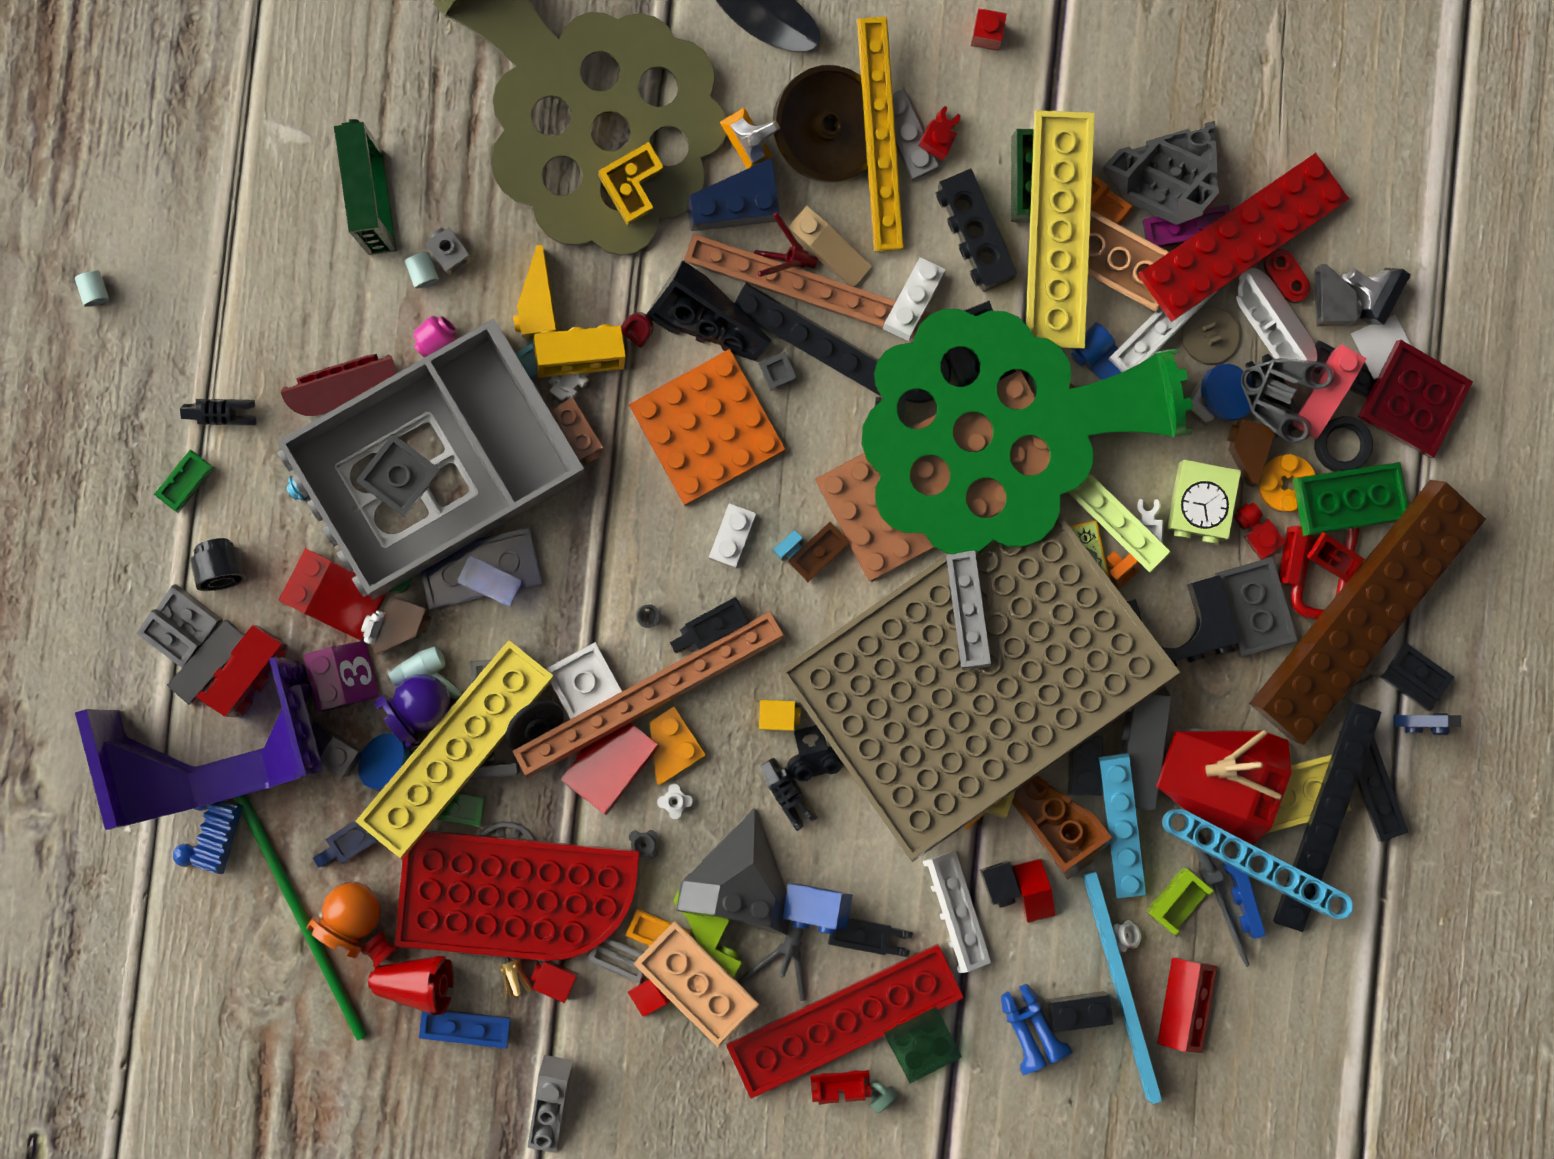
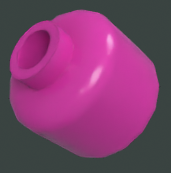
M431 316L414 331V339L416 341L414 347L420 355L427 357L455 341L457 330L444 316L440 318Z

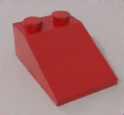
M305 548L279 601L363 641L365 633L361 631L363 622L367 615L372 616L373 613H376V610H379L387 592L374 600L369 595L363 597L352 580L356 576L355 572H348L345 567Z

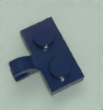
M1447 713L1394 715V727H1405V733H1423V727H1430L1433 735H1448L1450 727H1461V715H1448Z

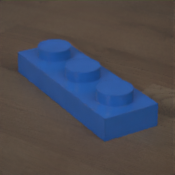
M447 1010L443 1015H432L422 1011L419 1038L506 1049L508 1047L511 1018Z

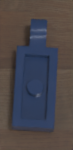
M354 820L325 839L330 847L313 857V860L318 868L325 866L336 857L343 864L378 840Z

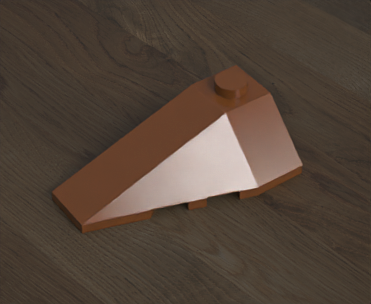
M1038 775L1015 791L1012 804L1067 880L1090 865L1113 840L1095 814L1084 809L1070 797L1050 786L1048 782Z

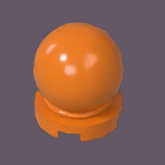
M345 882L335 887L325 897L321 907L323 918L313 917L306 929L313 930L312 935L335 950L339 945L348 950L346 956L357 958L363 948L359 938L369 935L377 926L381 911L377 896L367 885L359 882Z

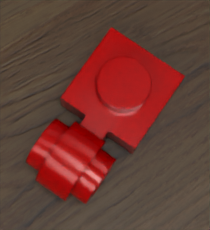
M1254 502L1251 504L1246 503L1237 510L1234 519L1243 530L1246 528L1251 529V532L1246 534L1244 538L1260 560H1263L1285 544L1286 541L1270 519L1261 524L1259 523L1263 513Z

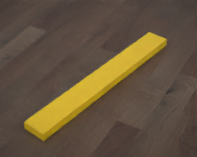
M887 17L858 18L857 28L874 252L903 250Z

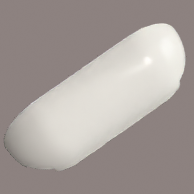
M1250 268L1242 273L1239 277L1238 296H1236L1238 305L1275 359L1287 358L1317 361V351L1312 338L1274 282L1264 272L1256 268Z

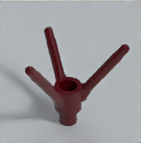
M774 212L773 217L790 241L792 247L785 254L755 250L754 254L766 258L786 260V263L759 271L758 276L770 275L792 267L804 268L808 266L815 268L818 262L817 257L811 256L808 251L803 250V247L797 242L778 212Z

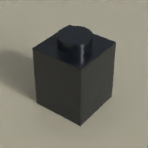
M1006 860L980 869L991 904H998L999 908L1016 903L1015 898L1021 896L1009 861Z

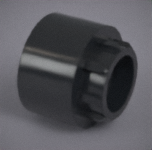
M211 539L195 547L194 556L191 557L190 562L197 590H223L239 585L246 580L240 549L234 547L233 542L229 539Z

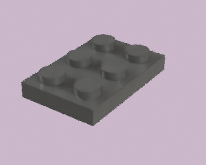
M1273 557L1215 573V576L1220 575L1233 617L1240 641L1236 643L1240 657L1298 641Z

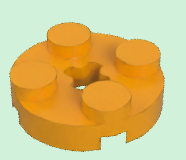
M1293 454L1277 456L1268 461L1264 466L1259 482V495L1262 501L1274 511H1298L1295 489L1291 490L1288 488L1283 490L1281 488L1283 484L1281 478L1283 476L1285 478L1291 477L1292 479L1315 475V471L1301 457Z

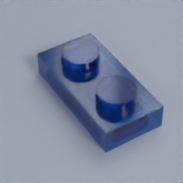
M472 556L468 557L457 580L458 583L508 607L512 606L523 583L522 580Z

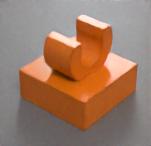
M1113 551L1106 558L1107 564L1112 569L1109 571L1111 582L1118 589L1140 571L1138 561L1130 553L1122 559Z

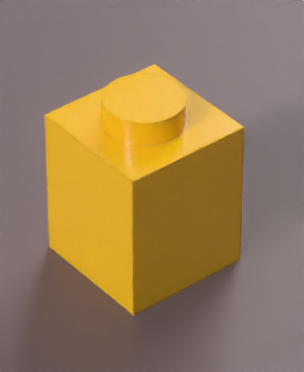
M760 700L759 729L794 731V725H800L801 707H795V701Z

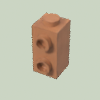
M573 397L550 410L581 464L585 462L586 465H589L601 458L600 452L604 451V448Z

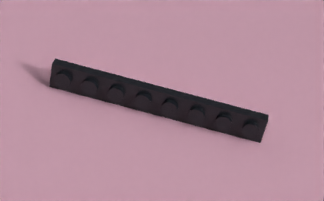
M1352 701L1293 863V867L1322 881L1382 713L1379 710ZM1309 883L1304 888V895L1307 899L1313 898L1316 892L1315 887ZM1282 894L1273 921L1276 924L1303 932L1312 908Z

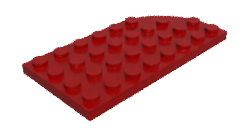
M427 830L402 859L394 946L548 961L563 960L584 954L600 945L613 934L626 916L636 890L640 850Z

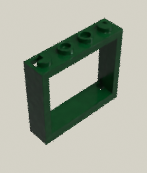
M349 119V122L334 126L349 233L368 255L397 251L383 151L364 122H359L357 119Z

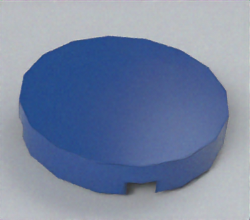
M1230 363L1217 365L1207 371L1201 383L1202 398L1205 397L1207 410L1217 419L1226 422L1241 419L1251 410L1241 385V376L1244 371ZM1248 376V383L1253 387V383Z
M391 733L381 734L370 741L360 756L358 766L359 778L365 786L378 792L384 788L410 757V750L406 747L405 742H400Z

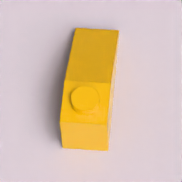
M542 244L536 245L517 304L518 315H513L516 333L521 332L524 340L534 338V334L544 330L558 332L546 254Z

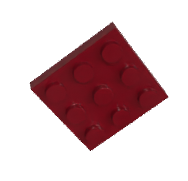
M1397 340L1358 417L1428 458H1435L1473 381L1405 341Z

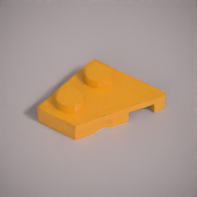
M675 706L650 722L651 738L660 745L653 755L658 785L666 782L706 755Z

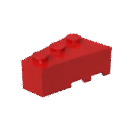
M252 625L231 651V657L223 669L218 668L213 674V677L216 679L208 691L205 693L201 690L196 698L224 717L245 715L253 703L250 700L256 690L261 691L269 681L270 677L267 676L271 670L269 659L274 657L285 658L286 653L284 649L287 645L260 626Z

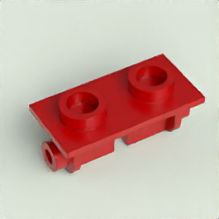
M869 1070L810 1075L812 1102H818L819 1105L839 1103V1093H844L845 1102L866 1101V1098L871 1097Z

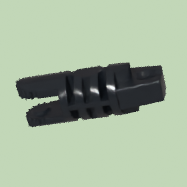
M196 399V403L183 404L180 407L181 419L197 420V424L256 425L255 416H236V409L254 408L255 400Z
M771 758L760 766L767 778L765 781L766 785L772 791L773 796L796 831L803 828V821L799 817L794 805H798L809 821H814L818 818L786 767L782 769L775 758Z

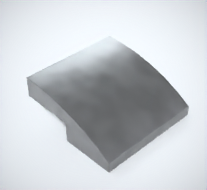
M175 584L170 587L158 607L149 613L137 634L182 668L209 638L221 621V618Z

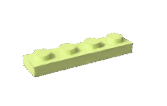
M1090 472L1088 477L1076 489L1068 491L1150 573L1172 553Z

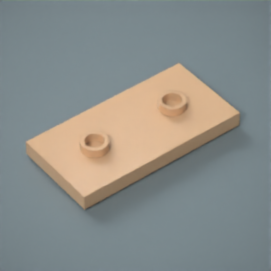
M676 921L633 963L717 1047L760 1005Z

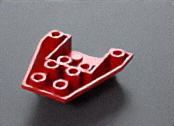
M1262 730L1175 731L1156 787L1185 811L1254 845L1272 828L1292 774L1289 741L1267 732L1265 737L1235 760L1236 764L1262 762V768L1237 771V775L1281 794L1282 798L1280 800L1239 782L1228 780L1227 778H1219V776L1207 777L1205 765L1217 764V761L1224 760L1225 757L1233 754Z

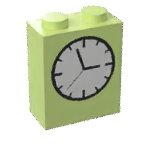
M1188 460L1179 462L1167 531L1174 532V537L1191 539V535L1203 537L1202 542L1219 545L1220 541L1229 539L1241 470Z

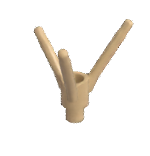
M1265 730L1254 736L1233 754L1225 757L1224 760L1217 761V764L1205 765L1207 777L1219 776V778H1227L1280 800L1282 798L1281 794L1237 775V771L1263 767L1262 762L1236 764L1235 760L1267 735Z

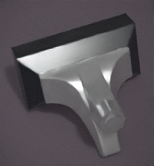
M1353 268L1347 274L1343 273L1341 278L1361 298L1362 311L1359 318L1368 324L1385 325L1411 274L1404 269L1384 268V270H1380L1372 276H1365Z

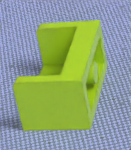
M1182 867L1145 912L1172 935L1177 937L1180 933L1177 929L1206 895L1211 896L1214 891L1190 870Z

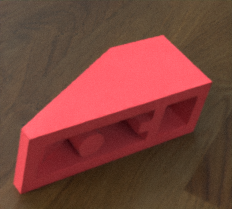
M1342 344L1331 352L1326 361L1335 371L1333 383L1326 388H1311L1297 413L1309 420L1312 427L1310 436L1318 439L1367 359ZM1322 368L1315 382L1323 384L1327 381L1329 375L1325 368ZM1300 421L1292 422V426L1305 432L1303 423Z

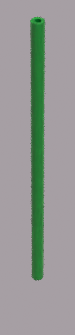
M247 795L235 797L237 804L243 806L242 814L356 1040L358 1041L368 1036L321 942L312 935L313 930L306 929L310 920Z

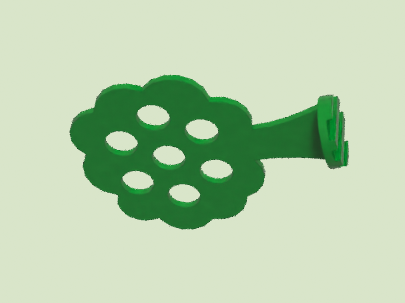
M942 309L930 314L919 325L913 343L898 344L886 350L877 361L874 372L875 385L883 400L870 410L862 426L861 445L866 460L881 474L875 487V504L880 517L890 527L903 533H923L934 547L946 554L955 555L974 550L979 552L992 540L1005 546H1027L1040 541L1053 529L1060 513V495L1076 489L1088 477L1093 465V448L1088 438L1089 435L1111 432H1136L1176 438L1192 434L1193 428L1186 429V412L1193 409L1192 398L1184 399L1181 384L1187 381L1188 377L1186 369L1178 370L1173 357L1179 351L1176 348L1158 351L1155 355L1122 373L1085 386L1069 389L1072 373L1069 359L1061 347L1049 339L1033 336L1029 327L1018 316L1006 311H988L974 316L961 309ZM955 347H965L972 350L980 362V373L977 379L965 387H956L949 384L941 373V360L944 354ZM1022 370L1034 379L1036 396L1028 407L1011 409L999 400L997 384L1005 372ZM912 389H921L928 392L936 403V416L933 422L922 429H912L905 426L897 414L899 398L905 392ZM968 412H977L984 415L992 426V439L989 445L978 452H968L961 449L953 437V427L956 420ZM1023 436L1038 437L1048 447L1049 462L1046 468L1039 474L1024 475L1019 473L1011 463L1010 450L1013 443ZM925 455H934L941 458L947 464L950 471V480L947 487L936 495H924L918 492L910 480V470L913 463ZM980 478H991L997 481L1003 487L1006 494L1003 509L991 518H981L974 515L966 503V493L969 486Z

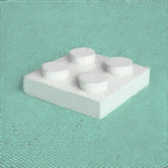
M596 642L546 668L554 676L551 684L570 719L622 692Z

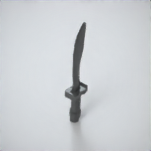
M1199 831V842L1203 845L1207 844L1205 837ZM1193 847L1203 868L1199 871L1200 876L1208 886L1212 885L1234 944L1244 964L1248 967V958L1217 883L1224 880L1223 875L1213 864L1210 855Z

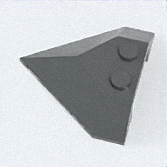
M1215 121L1205 123L1203 129L1192 132L1189 129H1185L1146 141V146L1133 150L1130 146L1119 149L1103 166V171L1125 201L1175 225L1202 216L1219 197Z
M754 808L702 860V863L681 882L676 911L702 917L715 916L758 926V930L787 936L790 920L782 919L787 891Z

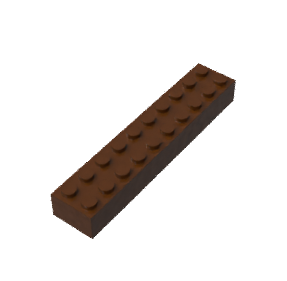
M1429 480L1361 564L1357 572L1344 585L1249 704L1287 738L1305 745L1484 523L1486 518L1447 482Z

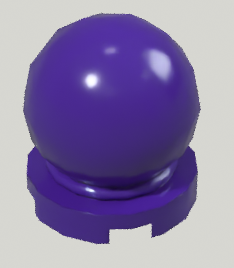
M415 675L407 678L396 688L393 698H389L384 694L374 701L378 710L383 708L387 713L388 717L384 721L400 742L405 740L407 748L418 742L417 732L433 730L451 707L450 694L446 686L437 678L428 675Z

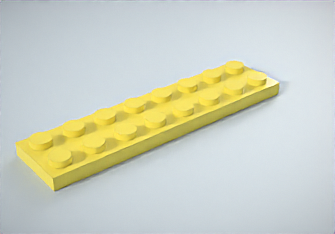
M1036 110L1034 113L1026 325L1033 336L1049 339L1061 348L1084 349L1095 113Z
M508 640L355 822L402 860L505 738L507 727L512 718L522 708L535 702L552 682L554 676Z

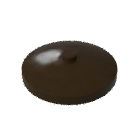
M821 65L810 68L790 80L781 91L773 113V121L776 120L780 127L774 133L775 141L787 163L801 175L815 181L827 183L844 181L865 171L868 166L861 75L842 66Z

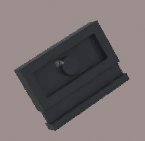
M1404 643L1380 678L1426 711H1431L1436 701L1440 699L1454 679V676L1408 643Z

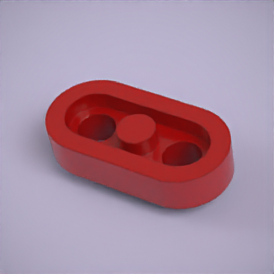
M1277 249L1265 258L1264 270L1287 302L1298 303L1308 296L1310 282L1289 251ZM1277 258H1281L1284 260V267H1278L1276 265ZM1293 282H1297L1300 285V291L1292 289Z

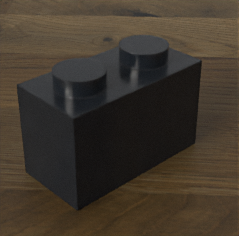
M1092 736L1069 752L1068 794L1102 796L1099 757H1103V737Z
M1105 991L1047 999L1050 1025L1055 1033L1114 1024L1110 996Z

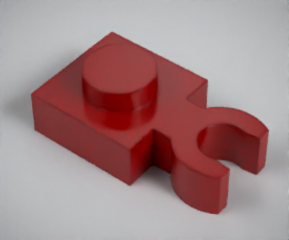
M944 106L937 113L936 120L933 119L929 122L918 145L940 160L947 157L957 136V133L951 129L959 123L961 118L960 114H956L952 120L947 119V106Z

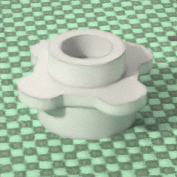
M672 784L669 786L668 792L658 798L657 804L660 808H665L672 819H678L681 817V812L685 807L691 806L692 798L681 792L679 785ZM677 799V804H673L672 800Z
M1126 920L1122 925L1117 923L1112 926L1120 952H1126L1127 948L1130 947L1132 949L1138 947L1141 941V932L1136 924Z

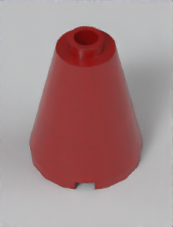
M445 956L379 965L374 971L370 972L368 978V986L372 989L374 995L432 1015H443L447 1011L451 1001V997H446L448 987L453 988L454 984L452 962L450 959H446Z

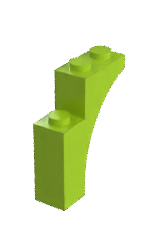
M680 889L678 890V892H677V894H676V896H675V898H674V900H673V902H674L676 905H677V902H678V897H679ZM682 912L692 928L696 942L734 979L742 962V959L737 957L739 952L723 945L722 949L716 947L729 920L715 916L702 917Z

